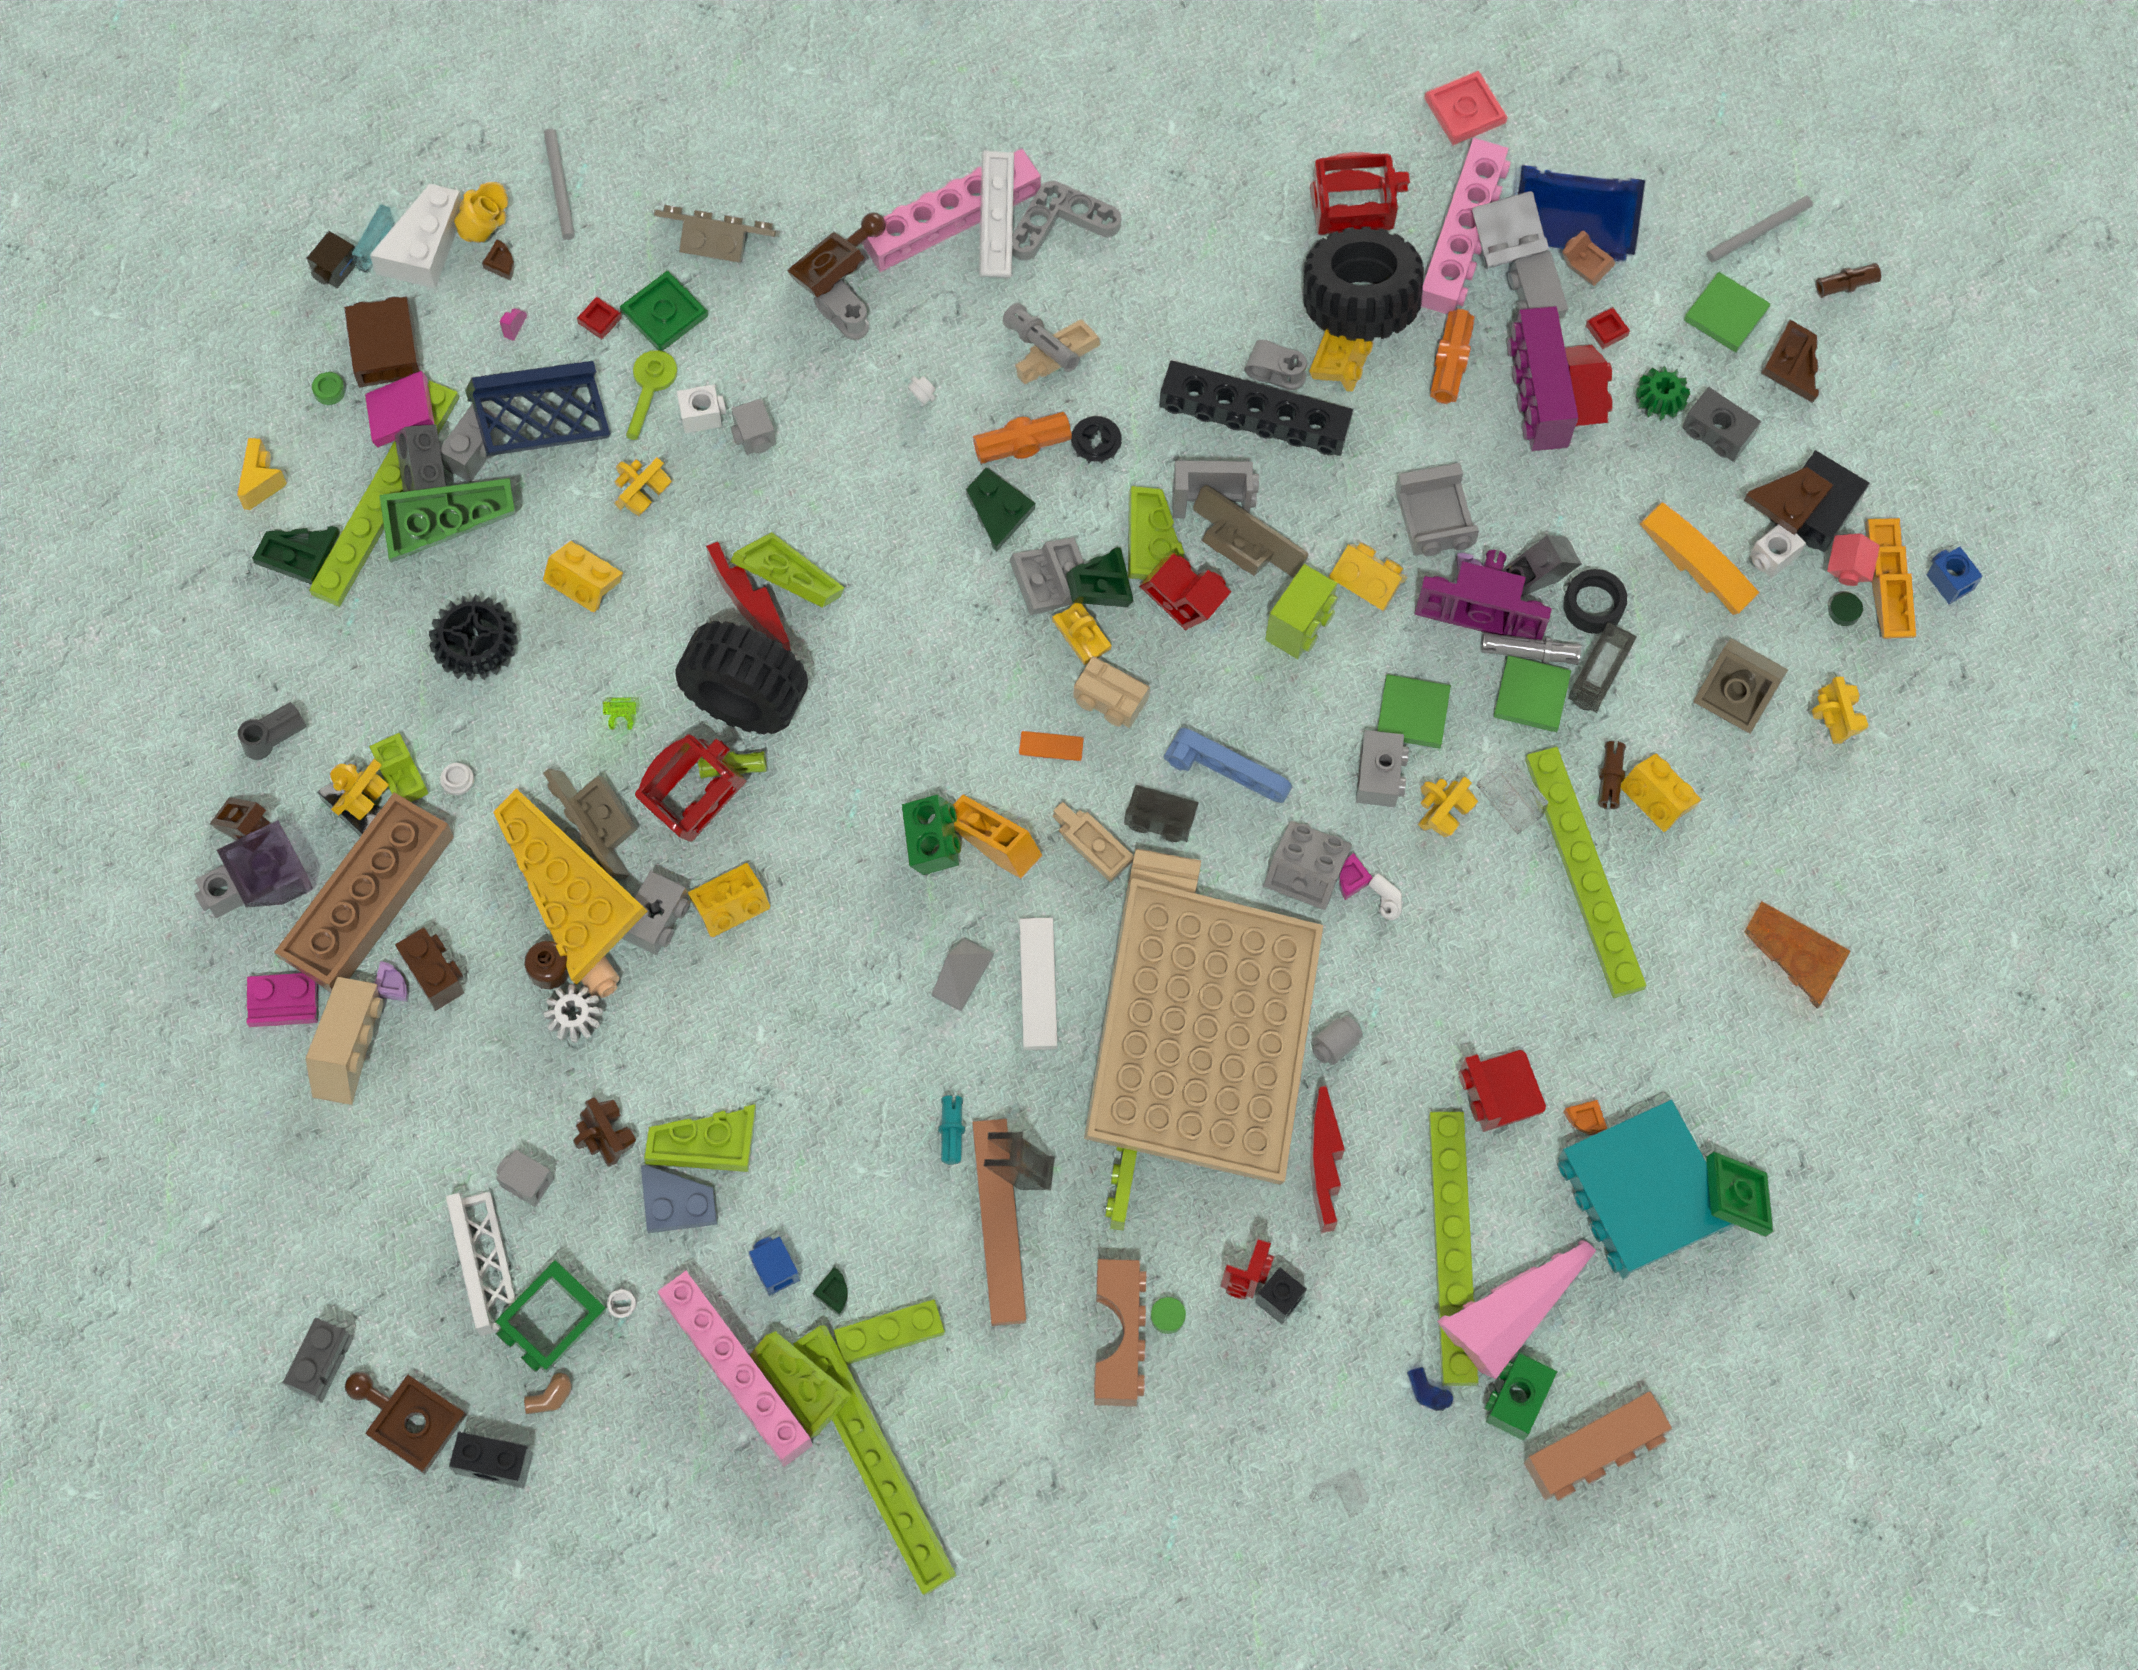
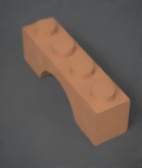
M1098 1259L1096 1302L1107 1306L1117 1315L1123 1328V1340L1114 1354L1095 1364L1094 1405L1136 1406L1137 1397L1144 1396L1145 1375H1138V1361H1145V1340H1139V1327H1145L1146 1306L1139 1305V1292H1146V1271H1140V1260Z

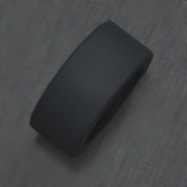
M1590 569L1582 571L1570 582L1564 596L1563 609L1567 619L1575 628L1585 633L1600 634L1610 631L1619 623L1627 606V592L1620 579L1606 570ZM1590 586L1599 587L1612 596L1614 608L1608 615L1592 616L1578 606L1577 594L1579 591Z

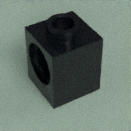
M1279 1267L1259 1291L1255 1303L1279 1323L1283 1324L1304 1299L1307 1288Z

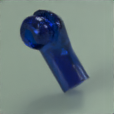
M1424 1367L1415 1368L1407 1372L1415 1399L1420 1405L1434 1411H1444L1452 1406V1393L1447 1389H1440L1430 1385Z

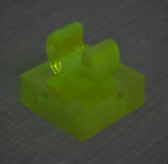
M606 697L603 701V715H611L608 720L610 730L616 728L617 717H624L627 720L628 730L633 728L635 724L633 715H636L639 711V697Z

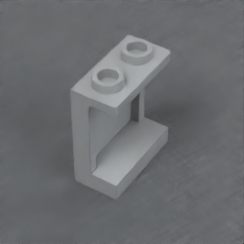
M1175 461L1172 488V518H1185L1187 501H1196L1204 485H1208L1232 502H1241L1242 509L1250 513V508H1256L1259 474H1253V462Z
M1460 463L1398 474L1395 491L1414 556L1422 554L1424 556H1434L1443 550L1453 548L1455 550H1465L1476 544L1479 529L1477 525L1472 523L1461 484L1463 471Z

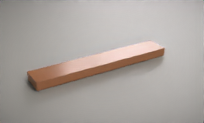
M1007 1119L974 1121L972 1123L991 1326L1026 1323Z

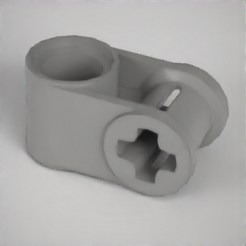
M838 280L828 293L820 295L818 298L814 297V303L820 313L830 320L845 337L851 340H859L868 334L867 308L852 293L845 282Z
M1258 340L1253 347L1244 370L1254 380L1267 382L1293 391L1298 390L1305 384L1307 360L1304 354L1299 351L1276 345L1267 340Z

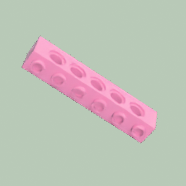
M1473 138L1423 283L1421 307L1448 315L1449 311L1456 310L1457 305H1464L1468 288L1463 286L1466 279L1472 281L1477 265L1476 262L1472 261L1474 254L1480 255L1482 251L1472 209L1499 200L1503 187L1499 186L1498 182L1500 178L1506 179L1511 161L1506 160L1509 148ZM1462 226H1468V227H1470L1471 229H1466V228H1463ZM1453 251H1459L1462 254H1455ZM1444 277H1452L1454 280H1448Z
M1023 149L1014 152L1013 206L1035 196L1041 187V175ZM981 166L976 168L971 174L961 179H953L945 187L935 192H927L918 200L908 205H901L895 208L892 213L883 217L886 223L883 234L875 238L868 237L862 242L863 247L879 272L980 223L981 195L973 196L972 194H981ZM952 206V207H955V208H954V209H946L945 207ZM919 220H928L924 223L918 222ZM893 233H900L901 235H899V236H892L891 234H893Z
M683 1272L657 1292L662 1303L783 1467L811 1448L813 1445L809 1435L688 1272Z

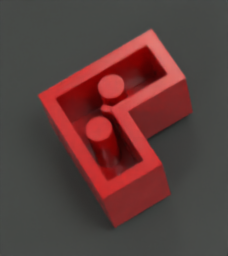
M1592 344L1565 347L1578 413L1576 426L1608 423V412H1612L1613 409L1612 396L1608 393V382L1612 381L1611 364L1606 361Z
M1174 553L1163 558L1139 586L1184 630L1208 620L1232 592L1225 586L1226 582L1219 574L1208 569L1196 575L1191 570L1190 563Z

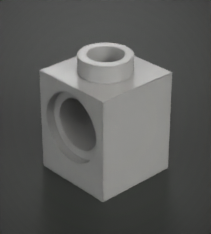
M232 861L195 879L200 891L194 894L203 911L210 909L215 918L253 900ZM228 887L223 895L214 896L218 888Z
M516 1149L510 1157L505 1156L496 1171L498 1174L496 1179L503 1189L533 1207L537 1206L554 1180L550 1169Z

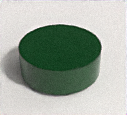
M1839 593L1829 605V616L1838 625L1851 626L1862 615L1863 604L1852 593Z

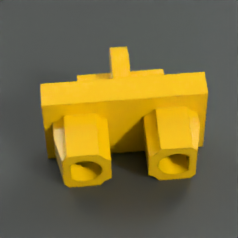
M656 457L638 475L637 471L642 467L638 460L635 459L630 465L622 461L619 462L616 470L620 476L614 483L619 488H622L627 482L630 485L618 497L614 505L620 510L626 507L639 517L652 503L640 490L647 484L659 496L672 482L661 469L664 463Z
M1074 603L1067 610L1052 616L1053 623L1083 665L1088 664L1093 656L1099 658L1111 650L1112 645L1082 603Z
M1834 677L1829 685L1818 690L1819 696L1817 698L1819 705L1811 710L1814 719H1824L1825 726L1829 727L1833 744H1841L1849 737L1858 735L1868 728L1866 715L1854 713L1852 707L1859 701L1860 696L1856 685L1846 684L1844 677Z
M373 759L367 768L357 773V768L354 764L336 765L330 773V778L334 783L333 787L337 791H345L331 810L338 816L347 810L358 820H361L374 806V803L361 792L363 791L375 801L389 786L376 773L382 765L376 759Z
M1464 776L1459 782L1452 781L1443 791L1448 785L1444 779L1440 778L1436 784L1426 781L1420 788L1425 796L1420 804L1426 809L1431 805L1432 807L1418 825L1424 831L1432 828L1444 838L1452 835L1460 823L1448 812L1454 806L1462 815H1465L1478 802L1468 789L1472 782Z

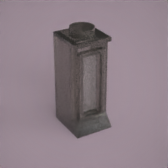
M1607 622L1598 642L1574 683L1568 699L1572 700L1580 709L1591 710L1597 713L1630 654L1637 636Z
M988 1132L987 1139L1009 1153L1010 1158L984 1159V1167L1019 1190H1051L1055 1163L1054 1156H1048L1025 1140L1023 1132Z

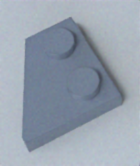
M647 1165L641 1166L648 1233L717 1225L715 1197L712 1187Z

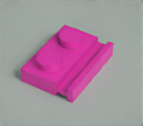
M295 973L247 977V1025L249 1027L318 1023V983L305 974Z

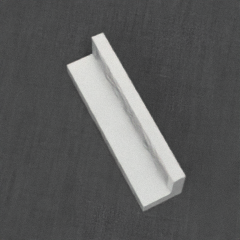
M486 1192L464 1199L460 1193L446 1196L475 1328L480 1336L495 1333L499 1328L495 1323H492L490 1315L492 1307L497 1300L510 1306L516 1300L492 1194L491 1192ZM486 1203L488 1214L482 1224L479 1226L470 1221L466 1208ZM489 1223L491 1224L492 1232L486 1230ZM471 1227L477 1230L474 1236H472ZM482 1234L492 1238L495 1242V1248L488 1259L478 1254L475 1249V1245ZM497 1255L500 1265L493 1262ZM478 1260H480V1261H482V1262L485 1263V1264L483 1265V1267L481 1268V1270H480V1267H479V1262H478ZM490 1266L500 1271L503 1276V1280L496 1291L484 1286L482 1280ZM504 1288L506 1289L507 1298L501 1295ZM486 1293L492 1296L489 1302H487ZM519 1313L509 1322L513 1327L522 1325Z

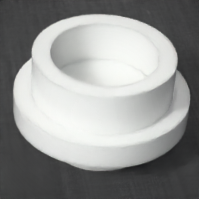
M916 376L911 378L912 383L907 387L923 405L936 399L932 394L936 390L935 387L924 376L920 379Z
M452 763L442 771L440 782L447 793L462 795L473 786L474 775L467 765Z

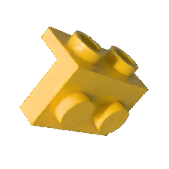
M569 541L548 557L543 581L594 613L599 609L602 596L621 582L623 572L590 553L582 546Z
M1362 542L1358 546L1348 544L1329 578L1380 610L1385 611L1401 583H1405L1408 578L1401 573L1404 568L1390 559H1386L1384 563L1374 556L1376 551Z
M1657 753L1636 765L1621 783V789L1663 832L1669 830L1680 817L1694 809L1702 800L1694 792L1693 788L1684 782L1671 769L1669 763L1663 760Z

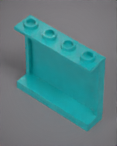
M1672 1099L1563 1149L1558 1157L1560 1162L1557 1165L1560 1174L1565 1181L1570 1180L1576 1191L1574 1192L1576 1204L1582 1212L1586 1210L1592 1221L1590 1229L1593 1236L1598 1242H1603L1608 1251V1254H1606L1608 1264L1614 1273L1619 1272L1622 1280L1628 1278L1636 1270L1715 1233H1719V1235L1725 1233L1735 1226L1711 1215L1707 1162Z

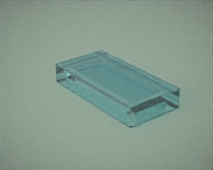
M382 204L379 205L355 247L352 256L357 270L365 273L371 270L373 264L370 254L394 227L395 221L390 207Z

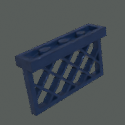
M594 361L471 377L465 392L468 402L472 401L486 455L493 456L609 438L611 434L594 378L597 372ZM588 387L591 400L587 405L571 396L574 389ZM553 392L563 399L557 410L541 400L544 393ZM522 396L533 403L527 414L510 404L514 397ZM493 401L502 407L496 419L484 412L481 402ZM566 401L582 411L576 422L560 412ZM536 406L552 415L546 427L530 417ZM506 410L522 420L515 431L499 421ZM587 414L598 422L600 430L590 432L579 425V423ZM555 418L572 428L568 435L559 436L549 429ZM525 423L541 432L537 440L529 441L519 434ZM494 427L511 437L507 444L493 446L490 433Z

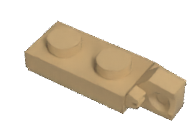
M1081 319L1053 335L1079 357L1100 346L1099 337ZM1036 345L1030 348V353L1025 356L1026 359L1015 364L1017 377L1023 384L1034 381L1039 376L1049 375L1061 368L1058 363L1047 356Z
M1064 802L1053 810L1052 817L1062 826L1059 832L1063 838L1110 883L1133 862L1134 856L1088 812L1084 813L1079 810L1075 814Z

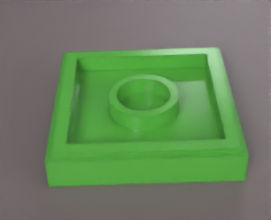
M1718 272L1687 312L1684 321L1736 353L1767 313L1771 303L1721 272Z
M1508 655L1493 717L1557 733L1572 670Z
M1387 674L1377 731L1404 734V743L1441 749L1451 685Z

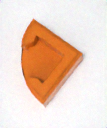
M1598 1100L1568 1107L1563 1111L1572 1126L1585 1134L1595 1135L1607 1129Z

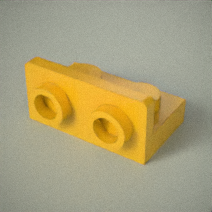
M1326 329L1309 370L1311 377L1317 380L1339 381L1346 391L1353 392L1357 381L1362 376V368L1366 358L1372 351L1373 341L1364 342V339L1351 341L1341 335L1338 338L1331 335L1329 330Z
M748 863L687 892L692 904L702 918L710 937H715L770 909L764 889Z

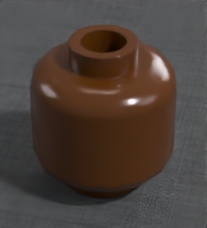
M553 941L538 942L525 955L524 965L527 975L532 983L541 989L551 990L558 988L569 977L566 966L567 956H560L555 946L557 943Z

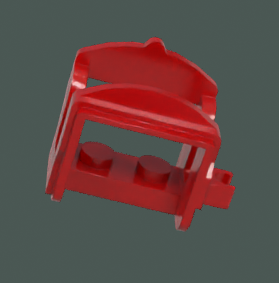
M1348 152L1320 158L1315 161V181L1310 184V194L1318 235L1331 234L1335 231L1341 233L1345 228L1351 227L1354 230L1362 229V227H1371V230H1379L1381 228L1390 231L1394 229L1398 212L1397 193L1409 191L1408 184H1410L1408 171L1395 172L1390 154ZM1383 167L1384 177L1371 172L1352 169ZM1341 170L1325 175V171ZM1379 189L1381 203L1367 202L1361 205L1337 204L1329 207L1328 193Z
M688 734L683 739L666 747L655 757L647 768L640 786L635 792V796L679 838L692 842L740 788L745 785L747 780L724 759L731 749L722 741L716 738L709 744L704 739H698ZM703 757L722 776L710 781L705 788L706 794L698 802L691 803L684 810V818L681 820L662 800L697 761Z

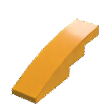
M1661 502L1639 523L1679 571L1687 570L1706 593L1713 591L1732 615L1739 614L1760 593L1712 542L1664 502Z
M1900 518L1868 519L1865 522L1866 537L1880 545L1871 582L1882 638H1915L1916 625L1912 574H1908L1906 546H1902Z

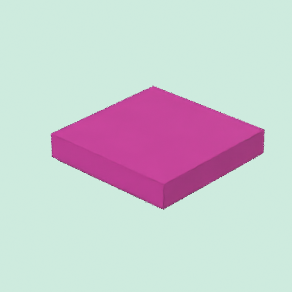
M422 371L365 394L371 439L376 447L395 441V435L404 427L434 425L428 381Z

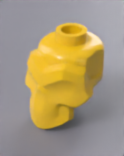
M486 182L481 184L477 191L471 189L463 194V200L459 205L460 211L454 219L457 232L462 239L468 242H485L497 227L505 224L506 213L503 210L508 206V196L502 184Z

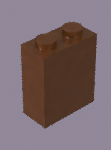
M407 296L389 297L382 301L370 303L358 302L352 306L344 307L353 373L359 388L395 382L421 371L413 315Z

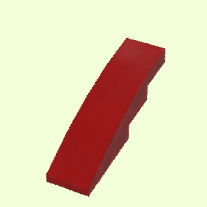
M719 542L707 545L708 559L722 587L739 612L757 632L760 631L766 634V637L773 641H778L784 649L791 651L790 641L767 588L763 587L753 591L743 568L739 566L729 568Z
M1326 1086L1319 1087L1311 1128L1310 1152L1313 1199L1321 1234L1334 1231L1337 1225V1218L1330 1196L1339 1194L1341 1183L1334 1161L1342 1159L1345 1152Z

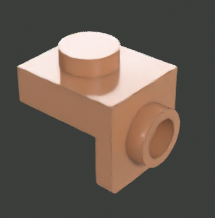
M1581 231L1576 237L1571 238L1562 251L1567 266L1593 286L1615 265L1614 259L1592 243L1585 231Z

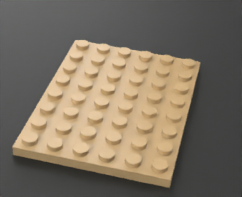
M1131 878L1127 886L1084 1139L1279 1185L1283 1184L1287 1171L1323 925Z

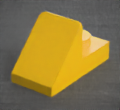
M248 438L237 493L243 508L246 510H251L287 484L281 470L269 469L270 452L266 451L262 440L258 438Z

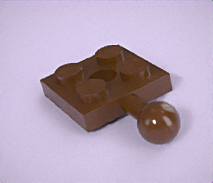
M875 212L866 214L861 221V228L846 240L836 232H832L786 271L795 282L816 298L828 293L838 280L856 270L858 264L865 259L857 246L868 237L875 238L883 234L886 227L884 218Z
M364 1372L351 1374L345 1382V1391L350 1398L354 1400L366 1399L381 1409V1412L365 1434L423 1474H426L467 1416L464 1411L408 1374L391 1398L374 1388L372 1378ZM415 1415L425 1417L426 1424L421 1432H408L407 1422L411 1417Z

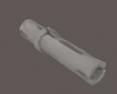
M1484 632L1481 653L1542 660V663L1546 664L1552 661L1579 665L1581 644L1552 641V638L1536 640Z

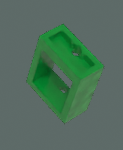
M554 1260L495 1321V1325L499 1328L495 1334L509 1348L516 1344L525 1353L521 1359L533 1371L537 1372L541 1368L547 1373L606 1312V1307ZM552 1280L587 1315L545 1357L509 1322Z

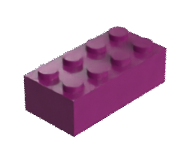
M1557 306L1519 310L1516 322L1512 323V338L1507 340L1509 357H1514L1515 366L1512 368L1514 384H1519L1520 389L1517 402L1519 412H1524L1525 421H1523L1524 439L1529 440L1531 451L1569 448L1578 421V413Z

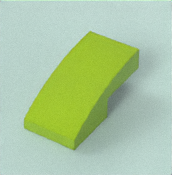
M400 733L369 746L374 758L382 765L379 769L385 781L389 784L388 787L392 794L396 793L410 802L429 794Z

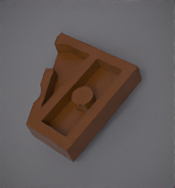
M1790 319L1785 324L1760 373L1813 403L1819 395V389H1816L1815 374L1818 372V359L1815 355L1818 349L1817 335Z
M1806 467L1749 491L1744 501L1795 535L1831 491L1833 484Z

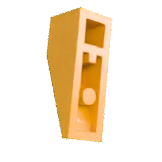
M964 794L953 804L957 815V821L954 823L955 831L1004 870L1021 879L1043 856L1028 830Z

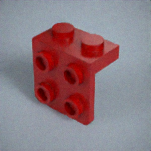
M1517 1050L1485 1061H1480L1478 1054L1464 1059L1458 1072L1463 1089L1469 1093L1472 1101L1470 1102L1473 1117L1476 1122L1479 1121L1483 1132L1544 1113L1546 1104L1527 1054L1524 1051Z

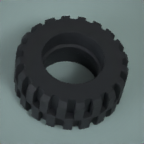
M1351 227L1345 228L1341 233L1335 231L1329 234L1327 239L1322 238L1317 242L1306 256L1303 283V303L1307 309L1306 312L1318 327L1324 331L1328 329L1331 335L1338 338L1341 335L1345 336L1347 340L1356 341V339H1364L1365 342L1373 341L1377 337H1381V339L1388 338L1393 332L1398 334L1414 321L1421 309L1424 277L1422 258L1409 241L1404 242L1402 236L1396 233L1391 235L1385 229L1371 230V227H1362V229L1354 230ZM1368 282L1375 285H1355L1351 283Z
M712 621L698 627L694 631L675 669L678 687L684 691L687 699L693 701L700 710H705L711 717L716 720L720 719L731 727L736 726L746 732L755 731L757 734L764 735L766 733L775 734L789 726L808 688V677L801 661L796 660L795 655L790 650L784 649L781 643L771 640L760 631L751 630L748 626L742 624L738 626L728 621L723 623Z

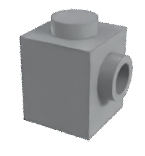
M762 399L731 408L735 425L731 427V432L736 445H743L746 455L754 452L762 453L770 449L771 446L776 445L774 428Z

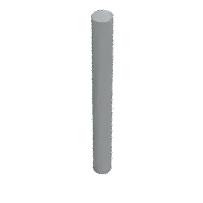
M546 129L544 131V138L562 238L570 240L575 237L556 130Z
M1809 196L1801 198L1709 250L1706 253L1708 260L1711 263L1719 260L1813 206L1811 198Z

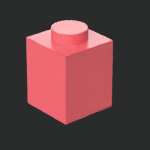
M1861 533L1836 535L1827 572L1837 577L1840 583L1848 586H1856L1858 582L1872 581L1880 545Z

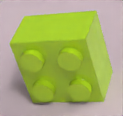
M1304 564L1271 610L1265 640L1296 659H1299L1304 650L1310 652L1318 639L1317 631L1321 626L1326 628L1335 614L1333 608L1338 600V597L1335 596L1338 583Z

